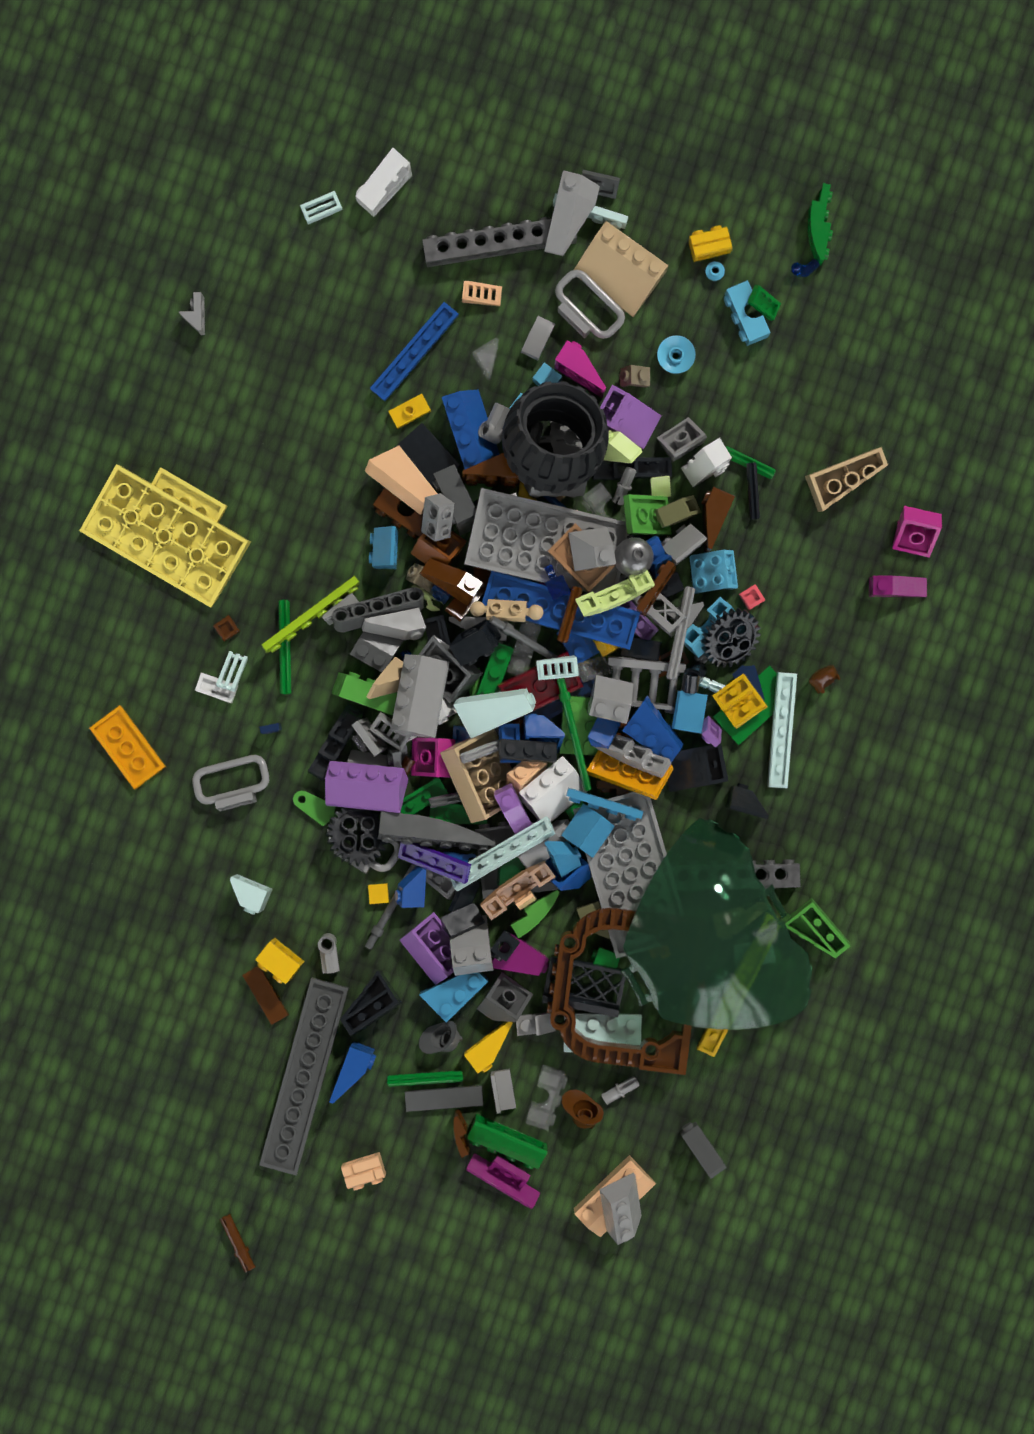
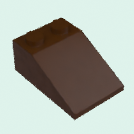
M715 487L711 491L707 490L701 502L704 505L702 509L703 535L707 538L704 542V553L712 550L735 497Z

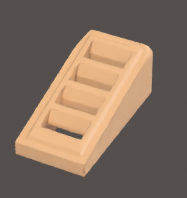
M464 281L462 302L500 306L502 287ZM469 289H473L472 297L469 296ZM477 289L480 290V298L476 297ZM485 290H488V298H487V299H484V291H485ZM492 291H496L495 300H491Z

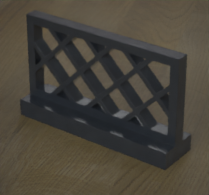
M551 955L542 1003L548 1004V1002H552L553 995L549 994V983L555 979V975L551 977L553 963L554 961L557 962L558 956ZM574 960L573 967L581 966L585 972L577 977L572 972L573 980H571V984L576 982L581 990L577 993L569 994L568 1004L573 1009L618 1018L627 970ZM595 969L600 970L604 975L596 981L590 974ZM614 973L622 975L621 981L613 984L609 978ZM587 975L592 983L583 988L578 980ZM607 979L611 987L602 992L597 984ZM595 986L600 994L590 997L586 991ZM614 990L618 995L617 1001L608 1000L605 994Z

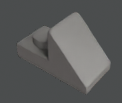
M193 292L190 305L191 310L194 311H180L179 314L197 332L205 335L204 296L201 292Z
M547 1012L521 1015L516 1022L517 1036L537 1034L539 1036L556 1031L551 1025L550 1014Z

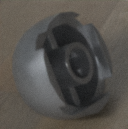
M629 538L622 541L614 552L616 568L628 577L629 575H639L646 572L653 563L654 553L652 547L641 538Z

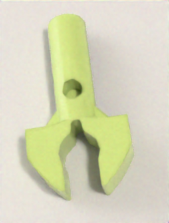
M422 589L424 599L428 604L426 608L430 611H440L431 601L432 599L435 600L433 595Z

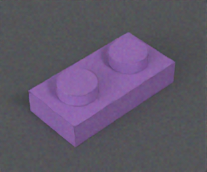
M707 716L703 721L702 738L706 743L717 747L721 743L722 728Z

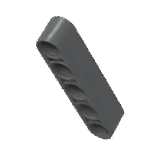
M413 587L339 607L332 613L334 628L338 632H347L362 628L366 618L419 608L421 611L425 606L424 593L422 589Z

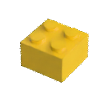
M276 938L272 939L255 959L258 962V967L265 972L267 970L273 974L272 977L280 984L282 982L288 983L305 962Z

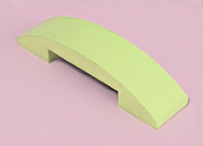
M647 570L639 575H629L627 580L595 594L592 591L576 598L575 601L583 617L591 616L620 606L654 587L655 584Z

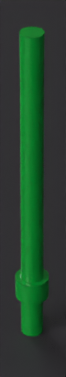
M557 678L560 691L558 696L563 704L584 791H589L592 789L570 704V692H567L565 679Z

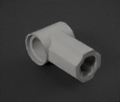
M495 403L488 420L479 427V436L493 444H498L502 440V428L510 409Z
M331 933L321 936L318 942L322 971L327 974L340 971L336 947L337 940ZM329 939L332 942V946L327 948L323 945L322 941Z

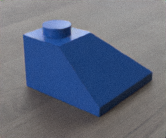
M525 715L522 722L521 740L557 743V753H559L565 737L564 732L544 715Z
M580 857L581 866L561 877L553 866L551 859L549 858L545 861L556 876L550 882L560 891L578 889L592 877L589 864Z

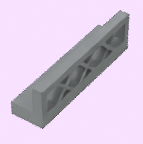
M622 574L620 576L619 583L624 581L628 576ZM660 593L656 600L664 602V610H655L652 605L646 615L672 638L676 633V628L686 619V616ZM639 595L631 601L636 605L641 596ZM667 613H676L680 618L672 625L667 621Z

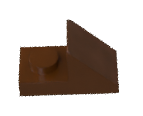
M596 781V788L601 789V792H612V789H616V796L630 791L606 781Z

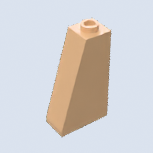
M400 446L368 461L365 472L420 515L424 511L425 497L437 494Z

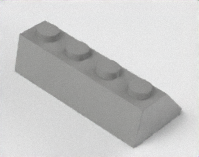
M405 654L390 730L404 736L436 737L449 662L423 655Z

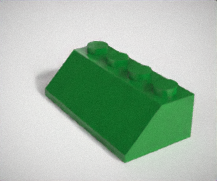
M477 1113L467 1134V1139L470 1140L471 1144L478 1147L483 1145L487 1147L489 1152L498 1154V1152L504 1154L505 1158L515 1162L518 1160L523 1162V1166L529 1169H539L548 1152L547 1143Z

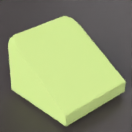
M670 476L650 478L651 496L671 497Z

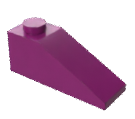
M872 576L869 578V597H927V578Z

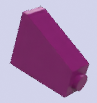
M512 932L510 933L511 935H513L515 938L518 939V937H517L515 934H513ZM521 938L518 939L520 944L507 961L502 959L500 962L496 958L492 960L493 968L537 976L541 972L545 973L549 967V957ZM504 942L499 950L507 952L510 946Z

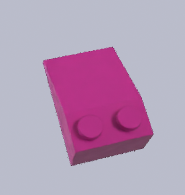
M567 340L555 359L554 369L600 398H603L606 386L586 353L582 350V346L575 341L571 343Z

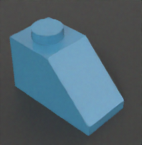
M546 841L544 843L551 862L561 877L581 866L579 860L581 854L576 847L572 848L569 842Z

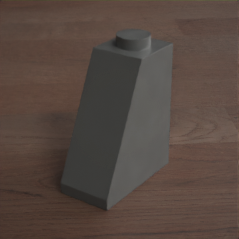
M696 1121L694 1123L689 1122L682 1127L681 1136L710 1179L727 1168L723 1159Z

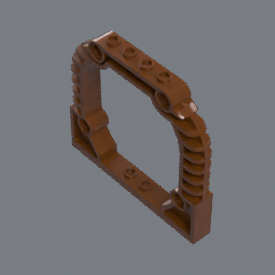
M602 908L586 914L574 925L571 931L564 932L560 937L559 944H555L554 956L558 957L557 964L553 963L552 975H555V981L550 983L549 994H552L553 997L552 1002H548L547 1013L550 1014L552 1027L560 1031L567 1047L577 1056L591 1062L686 1075L705 927L704 918L661 912L652 913L619 908ZM609 929L654 934L660 944L669 945L672 943L681 951L685 958H690L688 980L684 979L683 991H686V996L681 1001V1010L684 1011L681 1031L673 1030L659 1041L651 1037L645 1038L641 1045L598 1041L588 1038L575 1028V1012L568 1002L574 958L580 956L584 951L586 938L599 930ZM669 930V937L661 938V931ZM571 937L575 940L572 946L564 944L566 938ZM563 1015L565 1020L562 1023H558L555 1021V1017ZM649 1045L656 1047L652 1053H647L645 1049Z

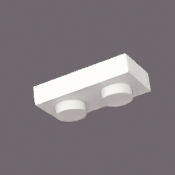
M204 673L200 674L195 691L233 703L237 688L233 692L217 687L218 678Z

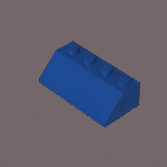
M479 389L459 391L443 396L442 402L464 470L499 455L497 445L481 438L478 434L481 424L488 420Z

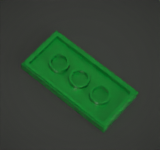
M768 666L758 675L767 708L737 729L722 709L713 716L714 720L737 745H740L773 715L777 673L771 666Z

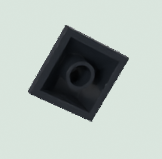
M737 783V786H731L725 808L768 819L769 815L754 792L748 790L749 786Z

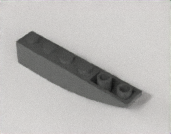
M381 811L378 839H382L383 842L401 841L402 844L406 845L421 843L420 845L425 847L440 845L444 849L459 847L463 851L478 849L482 853L495 847L494 841L462 826L440 819Z

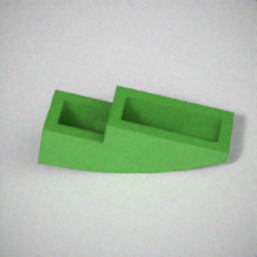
M558 890L551 891L525 907L524 910L527 914L511 923L518 939L532 930L547 915L559 895Z

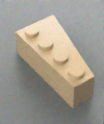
M882 447L805 476L818 512H823L864 481L888 466Z

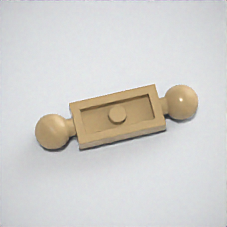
M488 599L487 606L480 601H475L470 606V612L473 616L480 617L486 613V620H490L492 616H495L501 621L525 622L526 616L533 620H539L543 616L541 606L532 605L530 608H527V601Z

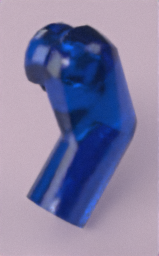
M816 259L810 261L806 266L795 262L791 266V272L795 276L808 277L820 264Z

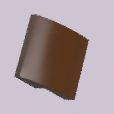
M457 1109L454 1116V1136L458 1151L463 1158L469 1155L470 1145L464 1136L467 1133L468 1125L461 1111Z

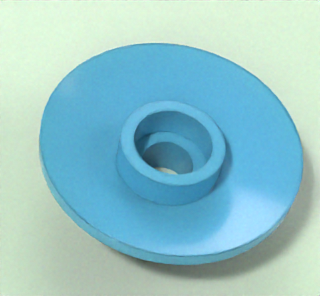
M670 336L663 340L658 348V362L669 373L680 374L686 372L691 368L695 360L694 346L685 337ZM676 353L679 355V358L674 359L672 355Z

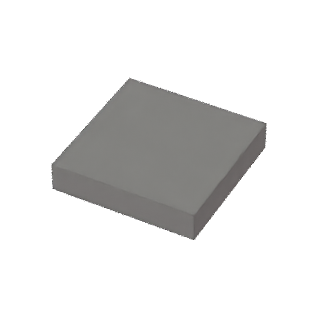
M366 717L356 721L352 726L375 757L385 752L388 746L383 739L369 731L372 724Z

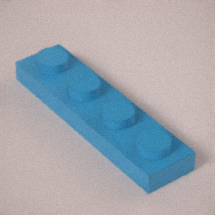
M569 787L567 789L566 796L569 797V801L580 804V801L588 803V807L599 809V806L607 808L606 812L614 815L620 812L625 814V818L636 821L637 818L642 819L643 810Z

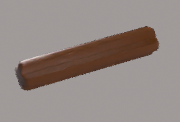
M572 587L557 638L559 642H568L578 608L575 599L581 597L582 588Z

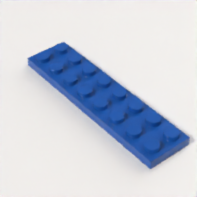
M491 571L482 603L487 606L488 599L527 601V608H530L532 605H539L543 609L542 618L533 620L526 616L525 621L560 630L570 592ZM617 606L595 615L583 617L578 607L570 634L630 650L641 612Z

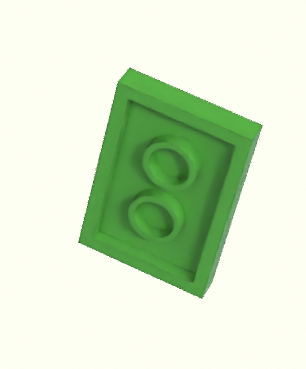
M631 494L623 496L627 534L661 536L672 534L671 526L662 528L655 514L656 509L668 505V497Z
M571 696L570 704L583 755H596L598 749L591 746L588 740V735L597 717L590 716L587 713L590 697ZM562 705L561 730L564 732L565 737L559 753L575 754Z

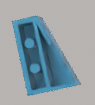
M482 972L454 975L437 985L421 991L419 995L447 1022L488 982V978Z

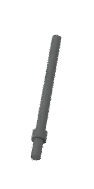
M495 616L490 618L489 622L498 627L503 634L514 637L547 659L557 656L515 630L514 626L510 623H504ZM578 669L579 678L581 679L584 676V672Z
M411 864L410 867H409V869H408V871L406 872L404 878H405L417 865ZM395 893L379 922L371 930L372 934L365 944V947L370 950L373 948L378 937L382 936L383 928L397 905Z

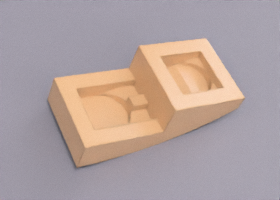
M530 890L514 902L520 910H523L536 901L537 898Z

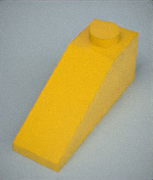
M505 1021L464 1052V1056L477 1073L481 1071L485 1073L493 1066L492 1063L513 1022Z

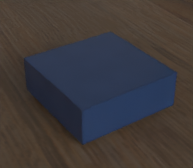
M281 723L259 727L260 733L264 735L282 730Z

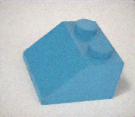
M396 526L374 528V533H370V544H373V552L369 553V563H372V567L376 569H397L398 530Z

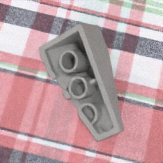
M563 171L545 252L564 256L579 229L583 226L586 218L596 205L599 185L583 175Z

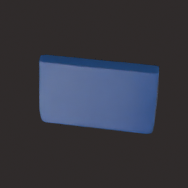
M597 717L588 735L591 746L609 749L621 722Z

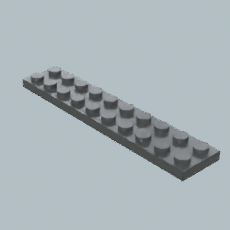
M313 977L310 980L260 1166L296 1176L298 1174L349 987Z

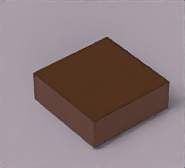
M230 615L213 625L224 642L240 632Z

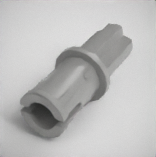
M631 467L625 468L620 482L617 483L618 488L612 498L614 503L618 501V505L624 504L623 496L627 495L628 491L632 489L631 484L636 474L635 469Z
M632 1076L620 1084L616 1083L615 1087L602 1093V1098L609 1105V1103L621 1096L624 1098L626 1093L639 1086V1082Z

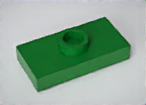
M760 285L754 286L747 302L764 317L774 321L781 305L777 299Z

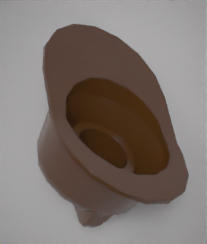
M575 1089L565 1092L562 1096L561 1103L563 1108L572 1116L573 1122L578 1127L593 1129L595 1124L602 1120L604 1115L602 1107L586 1093Z

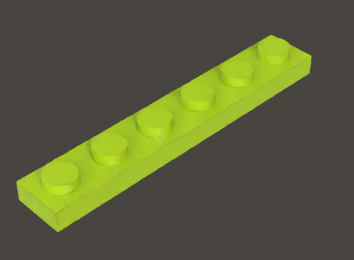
M353 576L264 642L262 647L266 653L277 651L281 647L280 644L285 640L290 641L297 635L295 632L302 628L304 630L312 624L311 620L316 617L321 618L327 612L326 609L332 605L334 607L343 600L342 597L355 593L358 590L357 586H359L357 578Z

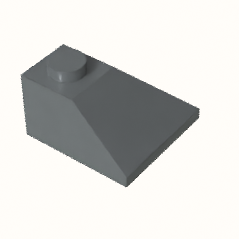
M501 973L481 1001L477 1010L494 1021L517 1022L533 994L504 973Z

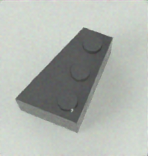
M455 465L434 473L435 481H432L436 492L440 491L442 495L455 503L452 525L455 524L460 536L472 531L476 508Z

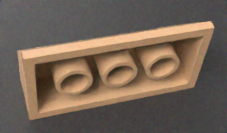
M630 1155L574 1207V1214L589 1230L599 1237L607 1231L599 1189L634 1173L640 1200L656 1184Z

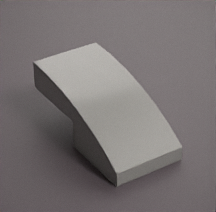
M538 316L521 353L539 360L555 327V323Z

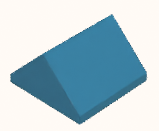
M678 691L672 729L701 734L708 695L689 694Z
M582 804L561 836L593 858L615 826L602 815Z

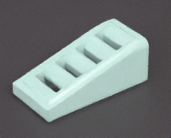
M574 655L536 660L538 680L579 676L577 657ZM567 662L571 663V671H568ZM559 663L563 664V672H560ZM543 664H547L548 674L544 675ZM551 664L555 665V673L553 674Z

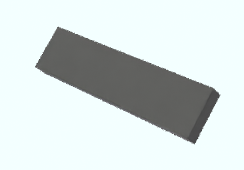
M482 1085L405 1091L406 1112L483 1106Z

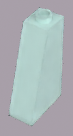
M525 688L461 697L456 699L453 706L472 739L532 712L536 700L534 695Z

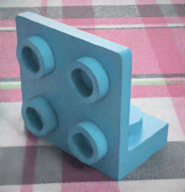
M719 550L690 556L695 593L738 588L733 550Z

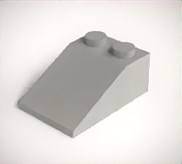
M482 915L485 921L484 924L450 938L452 966L455 976L493 970L486 915Z

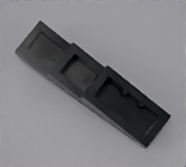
M671 457L636 458L632 463L603 461L592 476V481L621 480L626 467L636 470L634 479H650L662 476L672 477Z
M349 703L347 704L308 769V773L323 782L325 781L329 762L338 760L355 731L352 724L361 720L364 712Z

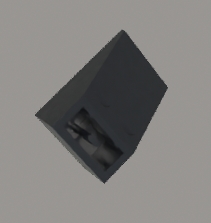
M721 743L717 747L708 745L680 751L671 762L673 771L667 780L669 792L727 782L728 776Z

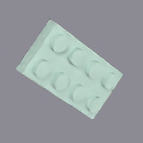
M575 1013V1028L588 1038L605 1042L641 1045V1014H619L617 1018L597 1013ZM564 1042V1052H572Z

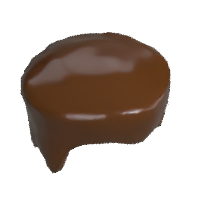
M828 665L812 674L809 678V683L820 694V692L824 693V689L832 684L835 679L840 680V677L834 665Z

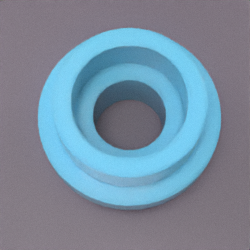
M714 261L707 265L705 273L708 279L718 281L724 276L725 269L720 262ZM717 268L719 272L715 274L712 272V269Z

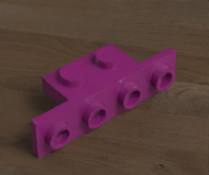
M474 1154L466 1168L471 1174L526 1207L533 1209L540 1192L526 1184L530 1175L524 1169L509 1163L507 1159L496 1156L492 1162H489L481 1156Z

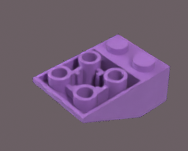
M614 385L611 386L600 406V409H603L608 430L621 432L644 450L661 415Z

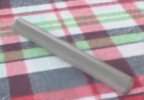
M685 587L680 611L686 616V619L676 628L666 676L670 680H676L678 676L695 588Z

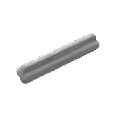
M499 739L461 753V762L465 764L499 751Z

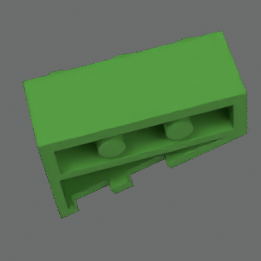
M350 671L348 675L338 673L331 694L393 715L397 692L368 699L366 696L375 680L369 678L366 681L359 679L360 675Z
M812 898L783 920V927L796 933L799 937L809 941L834 958H837L850 947L847 938Z

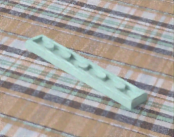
M777 672L767 787L788 788L797 682L796 673Z
M547 816L469 861L468 863L472 865L468 882L463 884L451 879L454 889L456 891L461 890L553 836L555 831L550 819Z

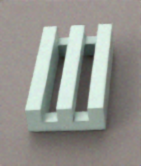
M335 191L300 205L308 225L343 210ZM331 198H334V200L331 201V202H328V203H326V204L320 205V206H318L317 208H314V209H312V210L306 211V209H308V208H310V207H313V206H315V205H317V204H320V203H322V202H324V201H327V200H329V199H331Z
M229 651L216 686L235 692L248 656L242 657L238 653L235 655ZM232 659H234L227 679L225 681V684H223L222 682L224 680L230 662ZM238 661H241L232 686H230L229 683L231 681Z

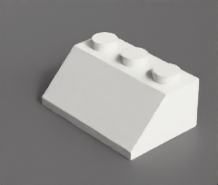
M562 756L519 792V798L538 820L547 816L550 822H552L574 803L569 801V797L566 796L568 787L585 793L588 791H584L581 777L574 767Z

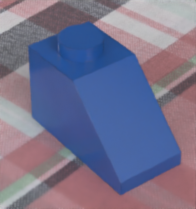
M417 865L398 884V888L395 891V901L402 908L424 907L425 868Z

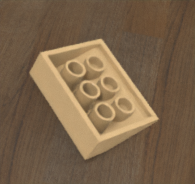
M606 221L574 270L585 272L622 310L634 317L667 272L668 265Z
M495 729L472 739L468 738L440 752L471 823L486 820L501 811L494 797V791L506 786V776L512 770L510 763H500L499 751L465 764L461 762L460 754L498 740Z

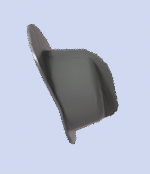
M449 1020L428 1027L419 1039V1047L426 1054L440 1051L451 1052L463 1038L459 1035L456 1024Z

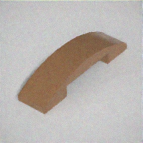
M542 861L507 880L493 891L480 906L488 917L493 920L507 910L506 906L537 885L540 888L556 876L546 862Z

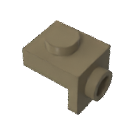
M629 365L621 368L619 375L620 386L650 387V367Z
M414 563L407 572L406 580L430 593L434 584L419 574L423 566Z

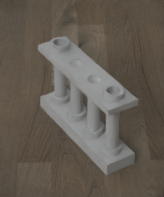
M608 656V665L613 669V679L620 680V672L623 670V667L631 668V683H634L631 706L639 707L643 702L637 701L639 675L642 669H650L649 698L656 709H665V713L674 714L678 676H680V672L684 673L686 669L685 663H680L677 679L670 680L668 702L666 704L656 703L659 674H661V671H668L669 662Z

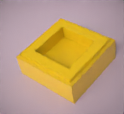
M388 883L368 885L370 904L389 903Z

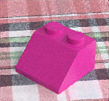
M904 506L898 520L892 549L930 558L942 529V514Z
M419 737L413 739L412 759L416 762L411 768V776L450 777L440 752L455 745V739Z

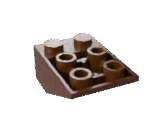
M504 453L465 469L462 474V481L468 486H477V483L485 484L487 487L504 485L505 488H515L520 484L518 476L509 468Z

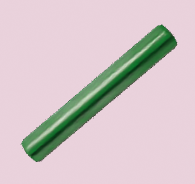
M446 1071L389 1075L387 1077V1085L392 1087L462 1082L463 1072Z

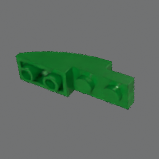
M823 183L820 189L818 201L812 200L808 211L810 248L817 265L820 266L824 260L828 259L830 249L827 248L828 241L831 242L833 230H830L831 223L827 222L829 210H826L827 203L831 202L833 192L830 191L831 184Z

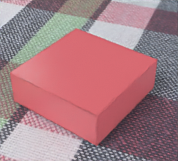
M756 584L739 594L748 611L765 601Z

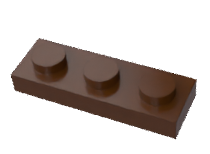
M668 560L666 564L661 565L657 572L659 575L655 581L653 580L655 586L649 589L644 597L641 596L637 601L636 609L638 612H641L640 615L645 617L675 572V564Z

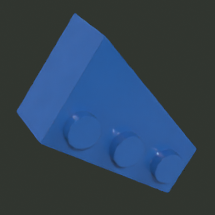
M646 696L622 731L644 747L650 748L654 754L669 758L672 762L680 752L683 743L671 726L663 719L662 714L655 708L650 698Z

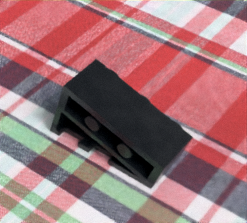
M378 970L340 1020L350 1036H355L402 1004V1001L384 973Z

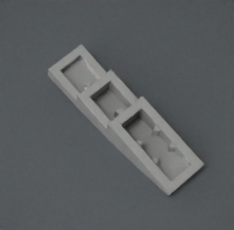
M617 734L609 749L595 747L631 767L660 778L664 776L672 764L669 758L653 754L650 748L637 745L633 739Z

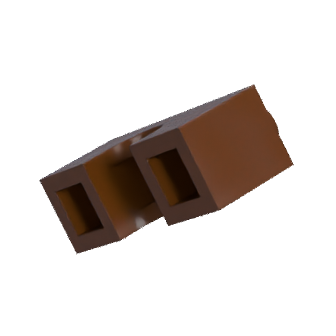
M384 488L373 504L376 508L375 512L383 518L385 516L391 518V523L399 529L402 526L408 530L406 534L416 540L417 537L419 538L423 534L421 532L423 514L420 515L415 511L411 516H402L398 512L402 500Z

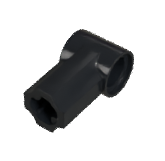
M696 662L689 669L684 670L681 687L683 692L689 694L698 692L699 685L707 674V668L704 666V663Z

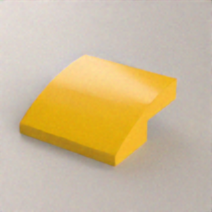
M744 673L712 695L736 729L768 707Z

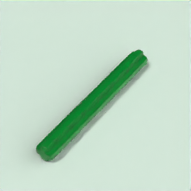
M279 600V631H281L290 624V603L288 600ZM287 640L283 641L279 648L280 693L284 695L291 694L290 641Z

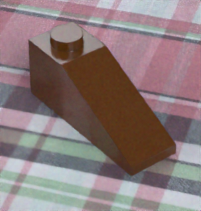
M429 559L419 573L467 606L483 583L466 571L433 559Z

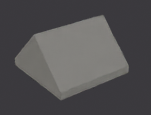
M688 417L658 436L657 439L668 457H671L673 463L703 444L707 436Z

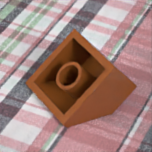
M451 531L450 538L433 541L423 533L416 542L411 554L425 564L429 559H433L450 566L467 541Z

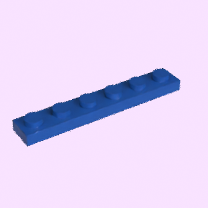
M443 302L370 387V390L385 402L456 320L459 314Z

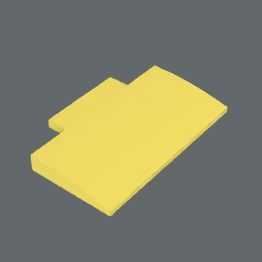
M116 464L79 530L210 608L213 607L251 541L219 523L228 507L227 505L161 467L153 482L150 483Z

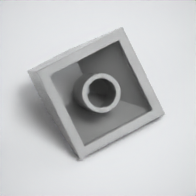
M607 527L568 533L574 572L616 564L614 546Z

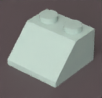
M238 874L231 876L230 882L240 906L245 907L244 911L253 915L263 911L273 889Z

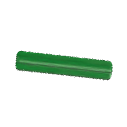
M726 446L732 457L731 461L746 467L747 463L755 462L758 474L769 479L773 478L776 472L774 468Z

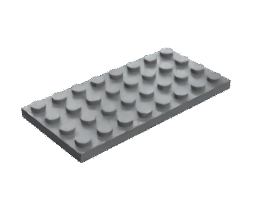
M481 488L464 565L568 589L577 586L582 588V592L588 593L547 551L575 523L582 530L607 527L613 542L614 552L616 547L626 540L629 534H627L626 522ZM615 566L590 592L593 591L595 594L618 584L621 572Z
M629 792L608 799L643 810L642 819L637 818L636 821L625 818V814L620 812L617 815L607 813V808L600 806L599 809L591 808L615 826L593 858L586 854L601 908H619L684 915L651 798L636 792ZM580 807L573 809L574 816ZM616 929L608 930L616 958L662 945L657 941L654 934ZM662 930L660 933L661 938H667L670 935L669 930Z

